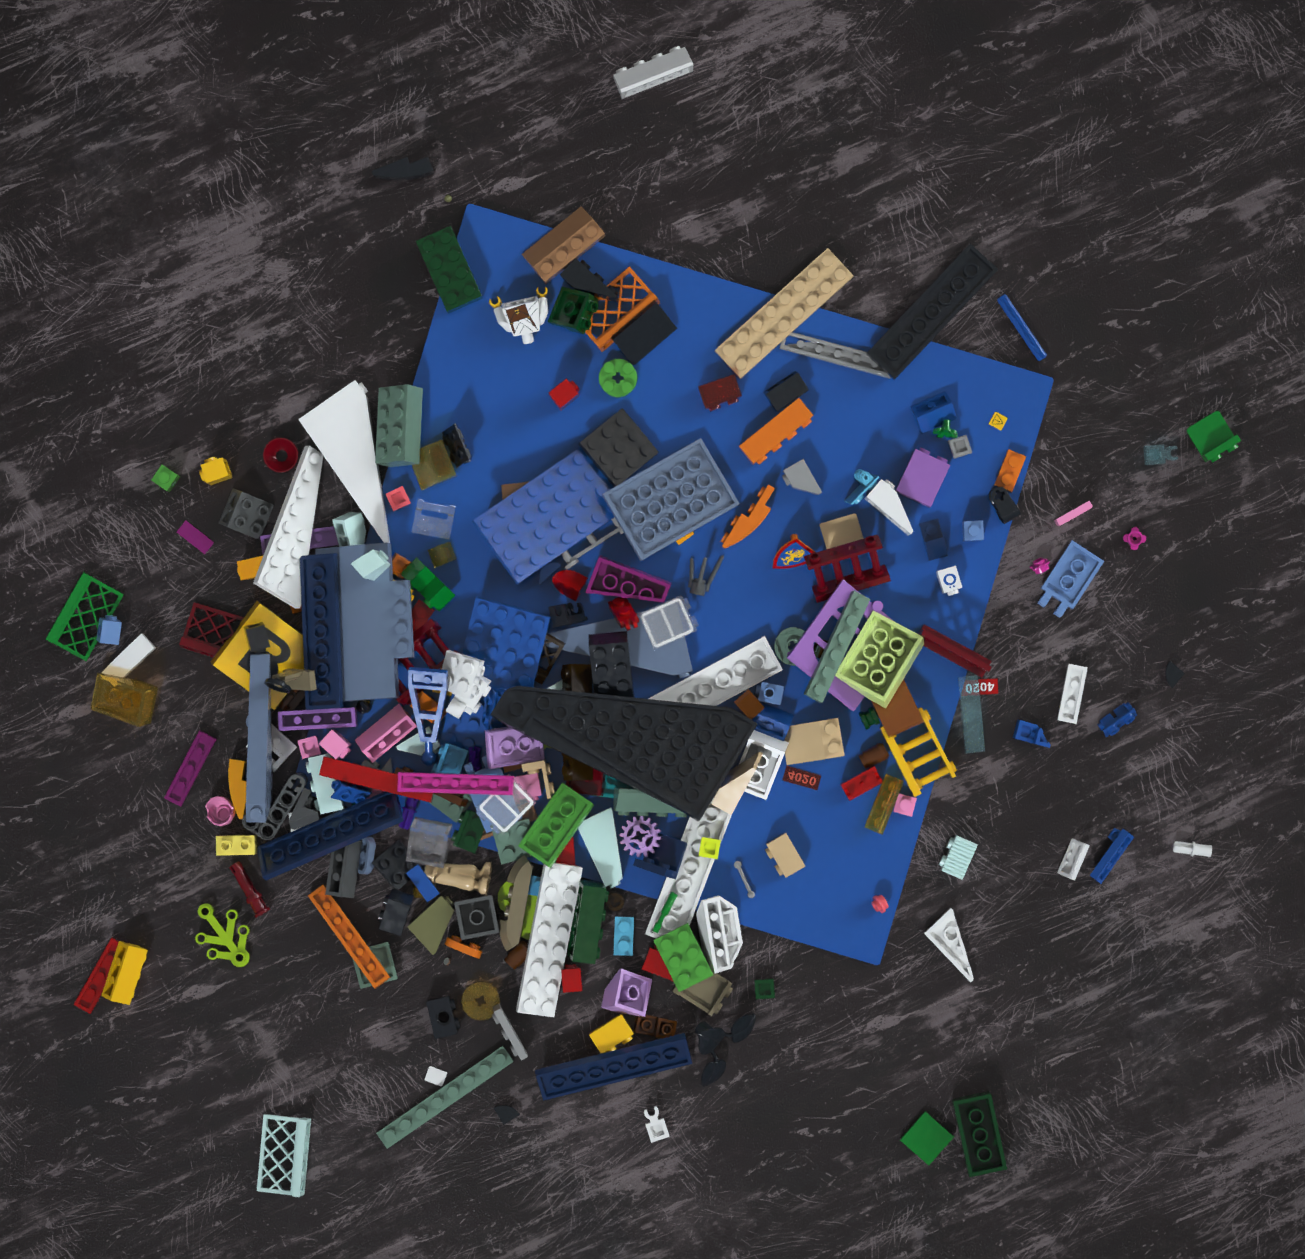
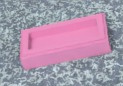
M1087 501L1054 521L1057 526H1061L1093 506L1090 501Z

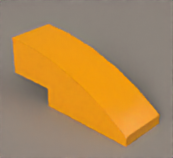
M229 759L228 780L230 795L238 818L243 819L246 815L247 780H244L247 761Z

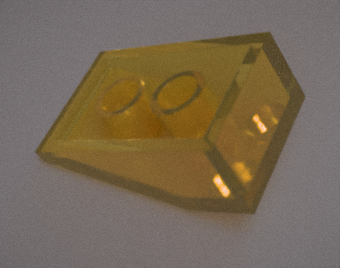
M97 673L90 710L137 727L150 724L158 687L143 681Z

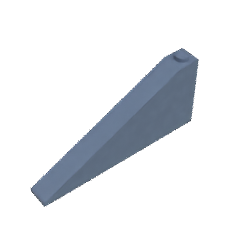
M673 604L664 607L663 611L674 636L684 633L678 605ZM650 610L636 613L639 618L638 627L633 628L630 625L631 630L628 631L625 627L620 628L616 619L613 618L549 633L566 643L562 649L563 651L590 656L589 634L627 631L631 666L673 676L678 675V678L690 676L689 672L693 671L685 635L660 647L653 645L641 618L642 614ZM660 610L644 616L656 644L672 638ZM553 642L547 643V647L554 649L559 648V646L554 644Z
M250 654L246 822L266 823L273 803L271 688L264 684L267 678L271 679L270 654Z

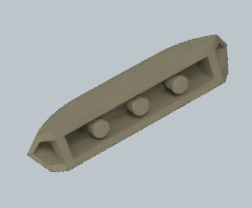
M525 855L517 860L507 879V882L514 883V887L510 886L508 893L511 903L510 906L506 905L504 916L508 917V920H500L499 923L500 937L506 951L519 944L533 871V865Z

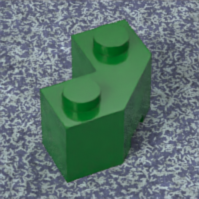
M417 557L401 573L406 580H410L411 589L415 588L425 598L423 602L430 609L434 606L440 612L455 596Z

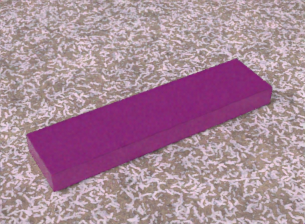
M199 730L164 797L166 800L182 807L217 738Z

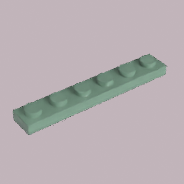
M855 590L851 591L804 692V695L819 703H823L869 604L870 599Z

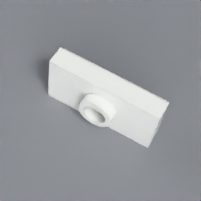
M1072 838L1057 873L1075 881L1090 845Z

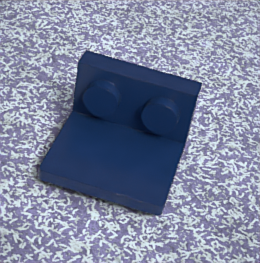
M658 833L657 836L662 838V840H657L660 847L654 846L655 853L649 851L648 857H644L643 860L635 858L633 866L676 879L687 842Z

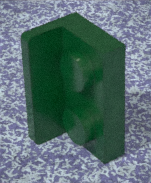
M467 809L466 813H461L458 823H461L459 831H454L451 841H454L453 846L475 854L485 829L478 813Z

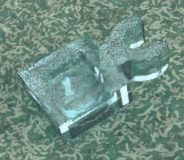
M1164 444L1144 446L1145 465L1165 464V458L1170 461L1177 460L1178 457H1172L1170 454L1171 450L1177 449V446H1169L1166 449Z

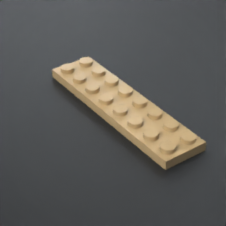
M827 248L715 349V352L740 379L743 378L854 277L853 274Z

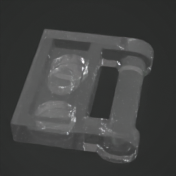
M418 499L412 533L450 540L456 506L438 505ZM422 509L448 514V518L441 519L421 515Z

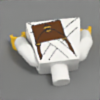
M537 287V296L502 303L501 299L497 296L498 303L495 305L490 299L489 303L495 308L494 314L498 324L507 332H512L513 336L521 335L523 344L534 342L533 332L540 331V326L544 324L548 314L547 298H545L548 289L545 287V293L540 294Z

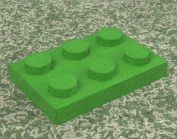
M688 923L653 940L679 992L713 976V972Z

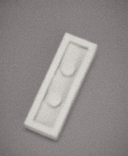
M1068 664L1057 720L1077 724L1088 667Z

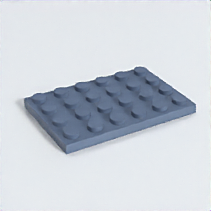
M701 438L602 494L640 561L740 504Z

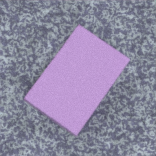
M510 727L485 730L487 765L489 769L545 760L543 743Z

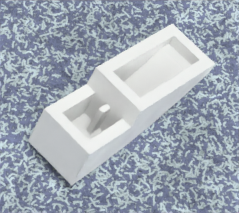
M140 634L105 668L102 674L115 687L141 664L156 647L144 634Z

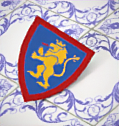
M792 534L790 536L791 540L776 553L773 559V569H786L806 564L804 556L810 555L815 551L800 541L797 534Z

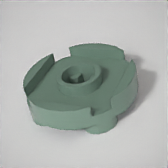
M790 627L781 631L776 637L774 644L775 654L784 664L796 666L787 659V653L792 651L788 649V646H790L791 641L797 643L804 634V630Z

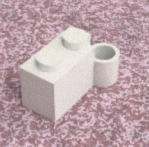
M484 676L480 677L478 695L473 699L455 695L448 705L446 712L458 719L463 712L469 715L473 712L476 714L482 705L479 702L482 696L486 698L491 690L489 686L491 680Z

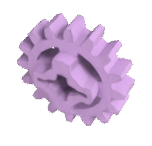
M634 816L633 822L627 820L628 826L621 827L625 832L619 834V836L624 837L620 844H626L625 851L631 850L629 855L633 856L636 852L638 858L641 857L642 853L645 857H648L649 851L655 853L654 846L660 847L657 840H662V838L657 836V834L661 830L655 829L658 824L656 822L651 824V818L645 821L644 816H641L640 820ZM641 824L647 825L651 830H644ZM633 827L634 831L632 835L628 836L631 828ZM639 832L641 834H648L642 838V842L641 840L634 839L639 836ZM653 837L652 843L648 846L649 839ZM632 843L638 844L640 850L635 849L634 847H632L631 844H632Z

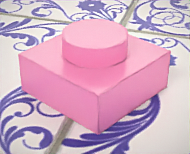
M317 735L297 740L302 759L322 754Z
M898 793L893 812L912 817L917 798Z

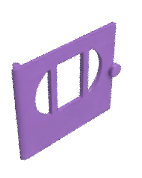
M844 579L838 584L792 651L787 653V659L809 677H812L818 664L813 650V643H817L823 649L827 645L818 636L819 632L832 615L839 619L841 613L837 609L845 606L851 591L855 590L858 592ZM869 601L863 614L867 620L873 610L892 620L882 612L883 604L881 601ZM858 627L855 632L857 636L861 631ZM836 676L828 690L830 694L851 711H854L865 697Z

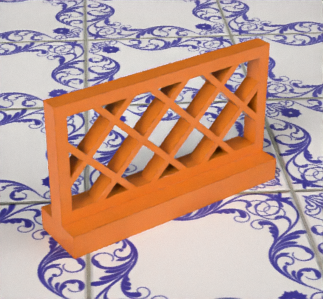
M630 266L607 285V287L611 285L613 288H620L618 311H607L608 301L611 300L596 297L599 300H605V309L593 312V314H604L603 324L593 323L592 314L590 319L591 327L585 333L601 352L614 343L611 337L655 300L660 304L658 297L652 293ZM630 273L634 277V285H623V279ZM623 288L633 289L632 299L622 298ZM636 289H644L648 293L643 299H635ZM621 301L632 302V309L628 312L621 311ZM607 314H617V321L614 324H606ZM592 326L603 327L602 334L597 339L592 335Z

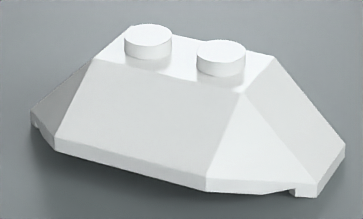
M719 895L701 900L696 917L701 948L714 974L732 969L733 962L743 944L737 907Z

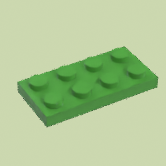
M562 783L518 846L551 868L594 804Z

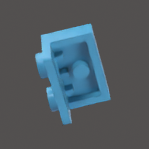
M446 743L445 746L441 745L438 752L440 757L439 763L434 764L431 773L460 774L469 751Z

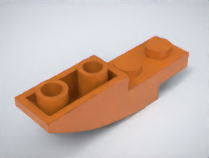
M768 484L767 488H761L757 495L760 498L757 504L752 503L747 511L750 514L749 517L741 514L740 517L735 516L731 523L733 529L730 533L726 532L721 539L723 543L722 548L726 549L740 542L762 523L771 510L765 504L774 491V487Z

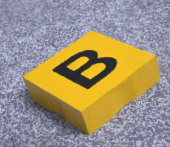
M256 601L240 622L236 632L224 643L211 660V663L249 691L250 654H270L271 679L272 675L283 673L285 669L304 670L303 634L284 622L262 603ZM263 622L270 647L261 653L251 652L244 627ZM271 689V708L273 710L276 709L287 693Z

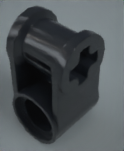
M995 487L990 490L989 500L1003 524L1021 515L1020 510L1005 488ZM996 491L1002 493L1000 496L1001 500L995 499Z

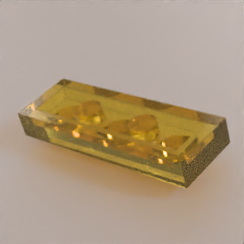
M888 774L885 775L865 828L883 835L903 785V780Z

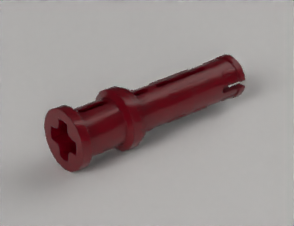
M238 861L231 865L229 868L247 897L246 903L252 907L255 918L271 910L261 898L262 894L257 892L241 862Z

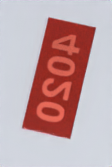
M786 766L783 781L818 790L821 775Z

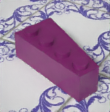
M600 555L585 593L664 603L672 582Z

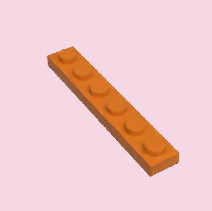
M324 885L320 886L309 894L308 897L371 985L376 989L391 977L331 895H325L326 887Z

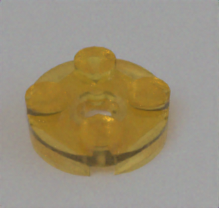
M480 981L473 983L465 989L462 995L464 1012L475 1020L491 1018V1014L494 1013L493 1006L498 1003L500 1004V997L496 988L488 982ZM484 996L486 1004L478 1006V1002L475 999Z

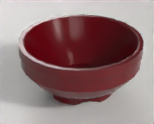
M275 438L265 446L263 459L268 468L274 472L284 473L296 465L298 450L292 441L286 438ZM280 450L286 451L288 455L287 459L283 462L278 461L276 458V454Z

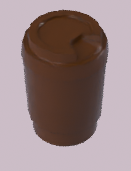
M877 743L858 756L866 769L887 760L889 754L883 743Z
M520 940L519 944L513 947L504 959L514 970L525 962L528 943L525 940Z

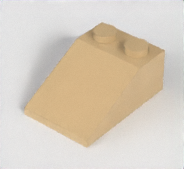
M838 718L791 725L784 740L789 742L785 751L787 765L845 756Z
M759 751L729 771L715 794L711 805L732 815L756 771L763 755L762 752Z

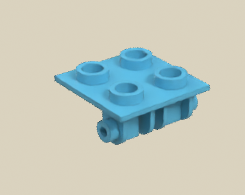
M861 469L856 470L854 478L860 485L844 501L851 505L854 503L858 504L864 498L863 494L868 489L871 490L877 485L878 482L876 480L879 476Z

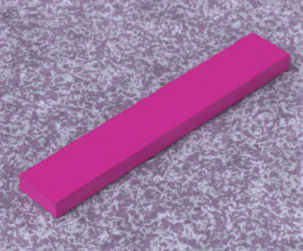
M398 772L397 792L513 795L514 776Z

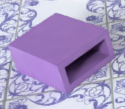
M923 448L915 449L895 491L930 508L950 467L947 464L948 460L940 456L934 458L930 456L928 450Z

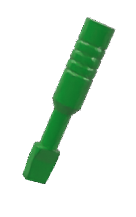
M670 893L652 931L658 933L661 929L665 916L669 914L678 896L676 893Z

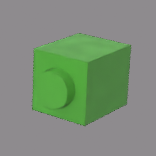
M161 465L151 481L170 492L180 476L166 466Z

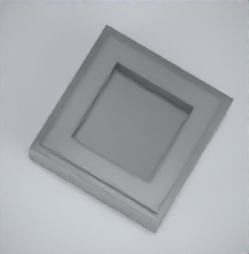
M967 435L948 440L953 459L972 453Z

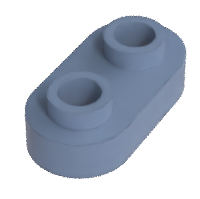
M371 836L359 840L362 841L358 866L359 874L368 875L374 868L372 862L374 861L376 842Z

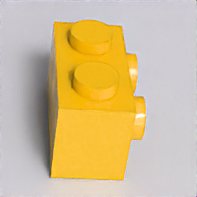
M211 457L204 460V464H201L202 469L199 470L201 479L209 485L233 478L228 462L223 457L219 459Z

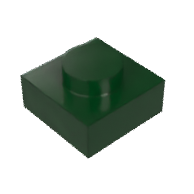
M773 978L754 980L756 1000L775 998Z

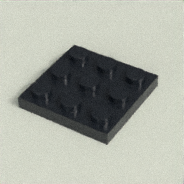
M623 408L578 444L613 487L623 483L659 453Z

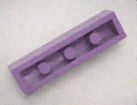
M357 707L278 712L279 731L358 727Z

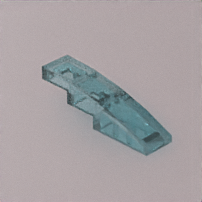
M978 676L958 677L965 753L985 751Z

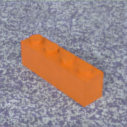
M798 398L743 442L739 448L753 465L756 462L760 465L768 458L766 456L767 453L771 450L776 452L783 446L781 444L786 438L788 441L798 434L796 432L798 428L802 426L804 429L812 423L811 418L814 415L802 400Z

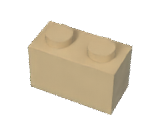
M786 832L766 843L768 848L764 850L770 859H775L777 865L774 867L780 876L784 875L786 878L805 867Z

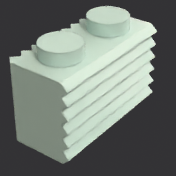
M957 835L954 838L950 837L946 848H949L946 856L943 855L939 862L940 870L963 880L978 844Z

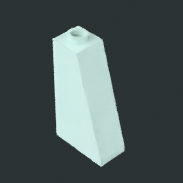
M610 807L585 819L578 830L605 887L610 886V888L621 884L620 880L623 879L613 810Z

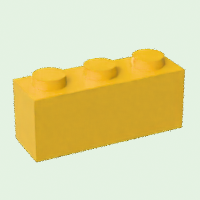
M119 941L101 996L113 1002L130 1005L148 950L135 944Z

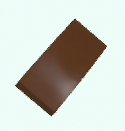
M647 1014L645 1017L636 1016L633 1032L666 1038L675 1035L677 1021Z

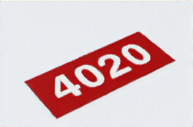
M998 679L965 680L962 687V695L998 694Z

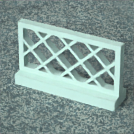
M263 1115L257 1191L292 1195L294 1197H301L305 1194L311 1118ZM268 1119H273L279 1124V1127L273 1132L268 1127ZM289 1121L296 1122V1130L292 1134L284 1126ZM281 1128L288 1136L282 1142L274 1135ZM270 1137L278 1144L272 1151L266 1146V1141ZM289 1139L294 1143V1150L290 1153L283 1146ZM279 1147L286 1155L280 1162L272 1154ZM269 1156L276 1163L270 1170L264 1165L265 1159ZM287 1158L293 1163V1167L288 1173L281 1165ZM277 1167L284 1173V1176L278 1181L271 1174ZM267 1175L275 1183L270 1188L262 1187L263 1179ZM286 1177L291 1182L290 1190H284L279 1184Z

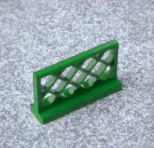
M83 572L45 640L87 661L98 642L96 640L97 635L88 638L85 630L86 627L96 625L98 630L99 621L97 622L94 611L106 608L107 615H113L124 594ZM91 581L99 585L101 593L89 595L88 587ZM112 592L118 595L115 603L106 604L104 594ZM102 595L105 606L93 608L91 598ZM89 599L91 610L80 612L78 606L80 601ZM113 606L109 612L107 607ZM76 608H77L78 613H77V614H73L74 611H75ZM92 612L95 623L84 625L81 615ZM79 615L82 626L71 629L69 620L71 617ZM68 625L69 630L64 631L65 627ZM83 628L86 639L75 642L72 631ZM70 632L73 643L64 645L58 641L62 634ZM87 641L89 649L84 656L77 651L75 644Z

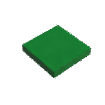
M924 1111L900 1138V1141L927 1165H930L954 1136Z

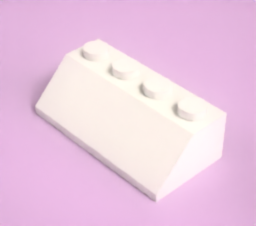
M677 46L670 49L668 54L662 55V53L652 56L650 61L645 62L641 60L634 63L632 68L627 69L623 67L616 70V74L613 77L621 98L624 99L693 72V63L686 48Z

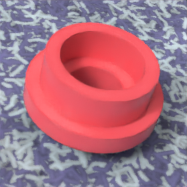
M881 894L873 896L871 903L875 911L886 912V909L889 907L886 899Z

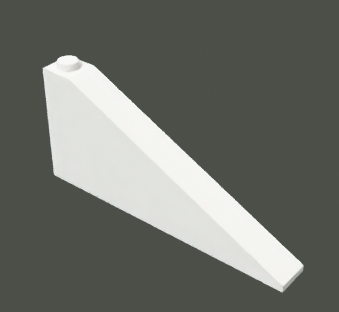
M354 380L298 420L382 541L390 543L379 465L375 464L376 445L369 400L365 394L368 390L362 382L358 384Z

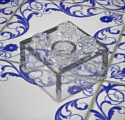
M415 817L410 827L406 861L444 868L448 858L452 824Z

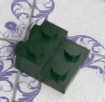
M562 287L547 322L564 327L572 332L585 334V331L591 327L590 319L593 312L598 310L599 299L590 293Z

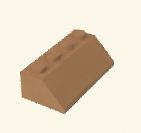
M580 207L527 249L522 256L543 282L547 284L566 269L575 258L578 259L603 239L605 233L594 219Z

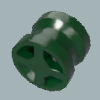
M873 707L868 708L866 712L861 711L858 713L866 730L870 729L874 724H880Z

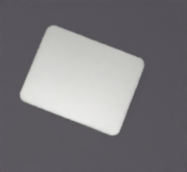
M429 1066L425 1081L443 1086L447 1072Z

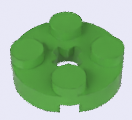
M613 359L606 362L600 370L599 383L608 395L616 398L625 397L635 388L637 373L633 365L628 361ZM616 373H620V376L624 377L618 384L616 380L612 379L613 376H616Z

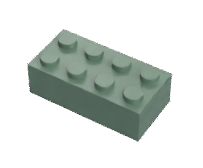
M409 384L379 388L375 464L397 467L420 463L423 388Z

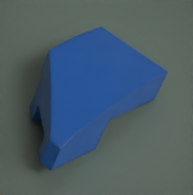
M1017 720L1013 734L1014 739L1050 748L1051 745L1045 738L1042 728L1033 723Z

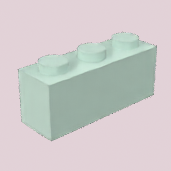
M329 753L310 757L308 762H306L308 774L311 773L313 781H310L311 790L316 792L317 797L314 800L316 811H320V814L345 809L343 801L331 798V795L334 793L331 784L337 779L319 775L323 757L333 758Z

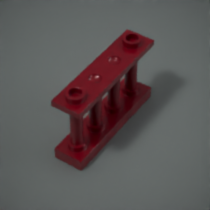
M878 534L804 556L808 570L814 569L817 585L811 587L817 603L828 600L842 579L857 591L891 581L885 564L880 566L877 550L883 547ZM869 552L873 568L862 571L858 555ZM851 558L854 574L843 577L840 561ZM832 563L836 579L825 582L821 566Z
M429 619L413 633L414 651L419 653L430 669L442 670L444 659L436 665L423 647L424 642L432 639L444 656L446 651L449 650L438 635L441 626L433 619ZM408 658L397 659L398 664L402 663L407 671L409 667H414ZM399 679V692L402 695L396 700L405 706L412 702L409 689L407 690ZM417 689V693H420L424 689Z

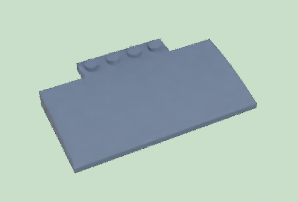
M375 543L315 549L316 555L337 553L343 702L400 698L397 659L414 658L410 580L393 581L391 544ZM373 549L383 551L389 558L387 561L391 564L375 581L363 578L351 565L353 561Z

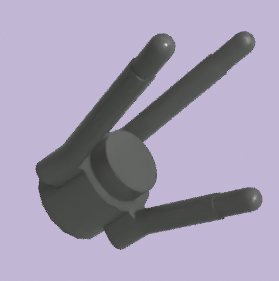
M720 556L707 583L706 580H703L707 558H703L699 578H695V580L694 559L690 558L689 593L704 596L705 591L709 592L710 585L724 556Z

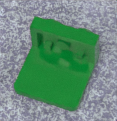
M1219 411L1213 412L1186 430L1205 462L1209 460L1212 463L1222 457V452L1227 450L1229 453L1238 448L1237 443L1241 441L1238 435L1234 436Z

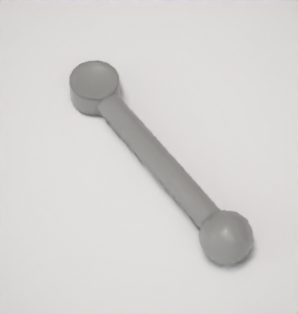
M736 861L734 867L738 869L748 891L747 895L749 898H754L755 893L751 890L742 871V864L740 861Z

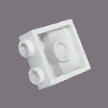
M447 650L442 670H448L447 691L468 699L475 698L480 690V685L478 684L480 677L483 676L485 666H483L485 661Z

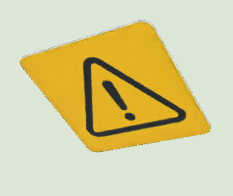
M995 412L989 425L1002 430L1008 418Z

